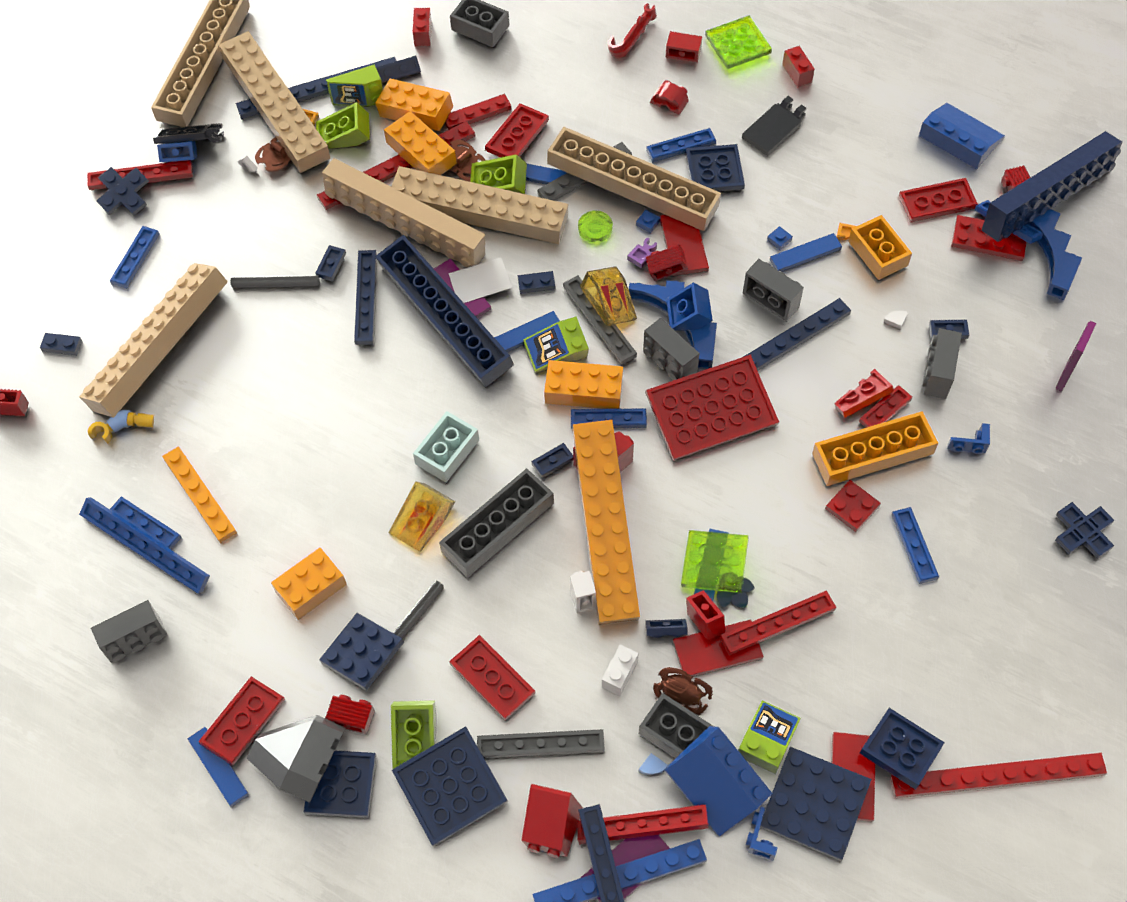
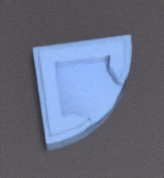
M651 753L638 772L644 775L661 774L668 765Z

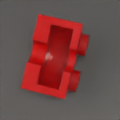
M665 80L651 98L650 103L659 107L665 105L669 111L680 115L689 101L688 91L683 86H678Z

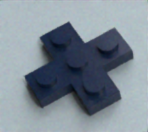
M112 167L98 177L109 190L97 199L96 202L108 215L123 204L134 216L147 205L136 192L149 181L136 167L124 178Z
M1073 502L1057 512L1056 516L1068 529L1057 536L1055 541L1068 555L1084 545L1099 559L1114 547V544L1101 532L1110 526L1114 519L1101 506L1087 516Z

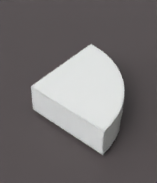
M247 155L237 161L241 167L246 166L249 168V172H255L258 169Z
M902 310L893 311L885 317L884 323L901 329L908 312Z

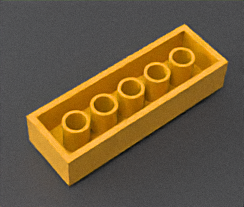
M923 411L817 442L814 445L812 455L826 486H830L933 455L938 446V441Z

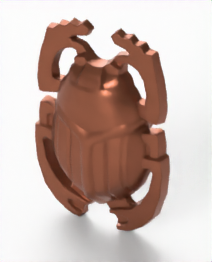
M276 137L270 143L263 145L255 154L256 163L258 165L259 163H264L266 165L265 170L270 172H276L285 168L291 161L285 148L277 142Z
M454 140L450 144L455 150L457 164L449 170H452L454 173L459 170L460 172L457 173L458 177L470 182L471 176L466 177L463 174L471 175L472 163H476L478 160H486L481 154H477L476 150L469 143L463 140Z
M668 667L659 671L658 675L661 676L662 681L658 684L654 683L653 686L657 698L661 696V690H663L665 695L682 704L694 714L701 715L706 710L708 704L702 707L701 698L708 694V699H712L713 687L699 678L691 681L693 676L677 668ZM698 685H701L705 689V693L702 692ZM690 705H699V707H697V708H691V707H689V706H690Z

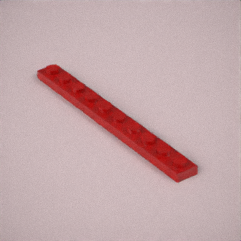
M466 121L438 136L451 146L450 142L454 140L466 142L474 138L475 132ZM398 154L363 173L381 182H385L395 177L399 166L410 169L413 167ZM325 191L317 194V198L325 210L341 203L335 198L328 197Z
M1101 752L927 771L916 790L894 775H891L890 780L895 799L1105 776L1107 770Z

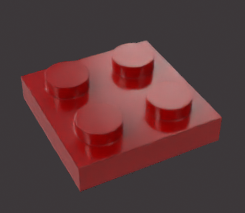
M849 480L826 505L825 509L853 531L857 532L880 507L881 502Z

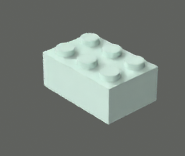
M446 411L414 451L415 464L447 483L478 443V429Z

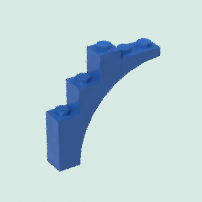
M1049 209L1044 215L1038 216L1031 223L1027 224L1043 233L1042 239L1037 242L1045 253L1050 270V283L1047 294L1064 300L1082 257L1065 251L1072 235L1054 229L1061 213Z
M666 281V287L629 283L628 299L645 302L668 314L666 299L682 290L685 282ZM710 322L700 329L684 330L691 346L700 353L698 369L712 368L717 323Z

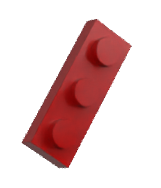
M898 385L894 388V392L888 394L866 412L859 422L865 428L887 422L912 400V396Z

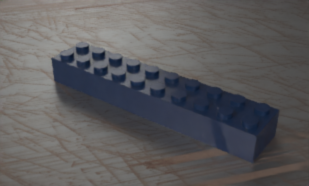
M1105 131L990 202L982 231L997 242L1008 238L1011 233L1020 230L1038 216L1044 215L1047 210L1055 208L1058 203L1067 200L1072 194L1078 193L1083 187L1089 186L1094 180L1100 179L1105 173L1111 172L1116 165L1115 161L1121 152L1120 147L1123 141Z
M404 235L375 256L383 270L485 388L514 366L511 356Z

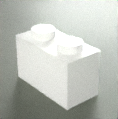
M578 571L571 575L570 591L576 613L595 609L596 591L590 571Z
M619 645L602 678V688L621 696L638 663L639 653Z

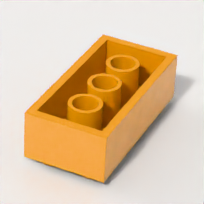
M389 79L375 102L380 117L397 121L411 111L430 129L440 131L454 107L450 92L395 79Z
M411 111L384 129L386 143L416 170L442 175L457 164L455 150Z
M548 360L544 390L545 404L620 409L623 366Z

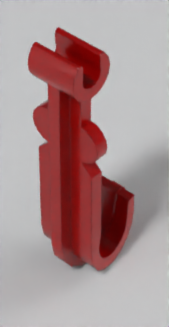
M649 3L644 5V13L637 18L636 24L633 25L619 45H616L614 36H611L608 41V50L613 57L622 58L629 53L640 37V34L644 33L647 24L656 19L655 5L651 9Z

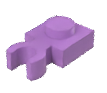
M646 238L643 246L637 244L627 255V260L642 268L647 263L646 256L651 255L657 249V243L648 245L650 238Z

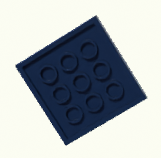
M466 726L392 769L396 780L433 847L508 802Z
M790 746L773 789V794L763 815L760 828L842 862L872 779Z

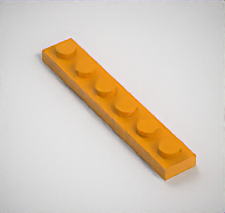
M178 446L162 456L164 461L219 543L237 533L235 528L180 447Z

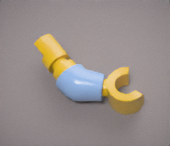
M120 410L114 418L110 417L106 421L107 424L103 422L92 423L88 428V435L93 439L96 438L98 433L104 432L102 437L108 444L112 439V431L117 432L123 428L135 426V424L138 427L153 428L154 415L138 413L136 415V413L130 410Z

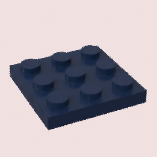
M737 144L686 148L690 180L715 191L741 190L745 188Z
M356 613L319 661L367 691L403 645L404 641L401 637Z
M888 708L859 754L916 790L945 742L893 709Z
M335 750L311 801H305L304 814L369 818L376 753Z

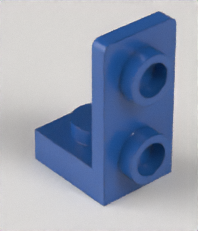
M982 423L980 429L976 430L975 439L951 437L947 449L956 452L969 451L975 454L986 453L990 445V424Z
M761 807L759 812H754L751 824L755 825L753 833L749 832L746 845L750 846L748 853L773 861L778 847L773 846V843L767 840L756 841L765 810L764 807Z

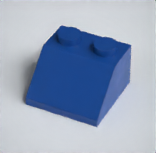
M694 282L666 299L670 327L675 331L700 329L713 321L709 292Z

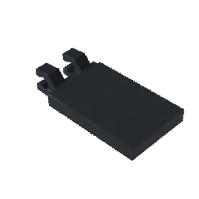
M787 96L782 100L781 104H774L742 133V139L769 156L801 126V120L806 115V107L801 104L792 113L789 109L793 105L791 104L793 98Z
M222 123L159 129L154 135L153 141L154 144L209 139L212 143L222 140L221 137H224V132H220L223 125Z

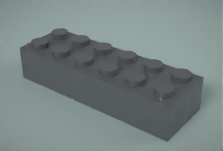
M526 468L439 542L441 552L468 578L554 504V493Z

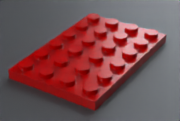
M751 354L645 391L673 461L779 424Z

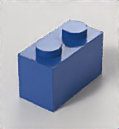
M195 141L157 145L159 162L194 160L198 158Z

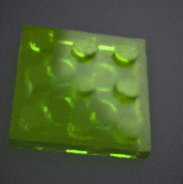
M750 15L705 31L706 38L727 69L772 53L771 46Z
M689 530L681 587L742 593L749 536Z

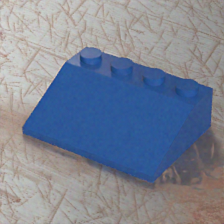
M945 103L932 111L922 122L919 133L921 138L975 169L980 167L1005 138L1004 134L949 103Z
M709 726L664 769L693 806L706 805L708 825L717 836H721L758 809L773 794L719 727Z

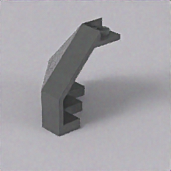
M315 715L259 734L252 745L247 759L279 789L310 802L346 728L319 715Z

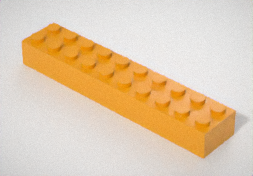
M613 420L573 424L572 431L591 572L596 591L598 624L639 620L640 612Z

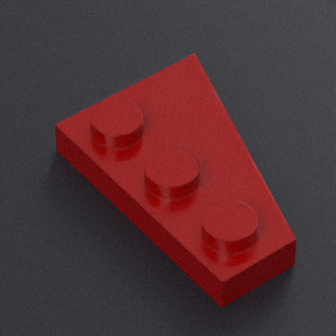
M873 369L870 372L871 376L858 382L859 386L855 390H849L834 403L835 407L846 418L894 392L893 385L876 369Z

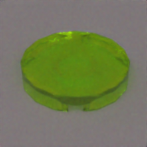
M593 210L586 212L578 221L579 234L584 240L589 242L606 240L610 237L613 230L611 217L602 211Z

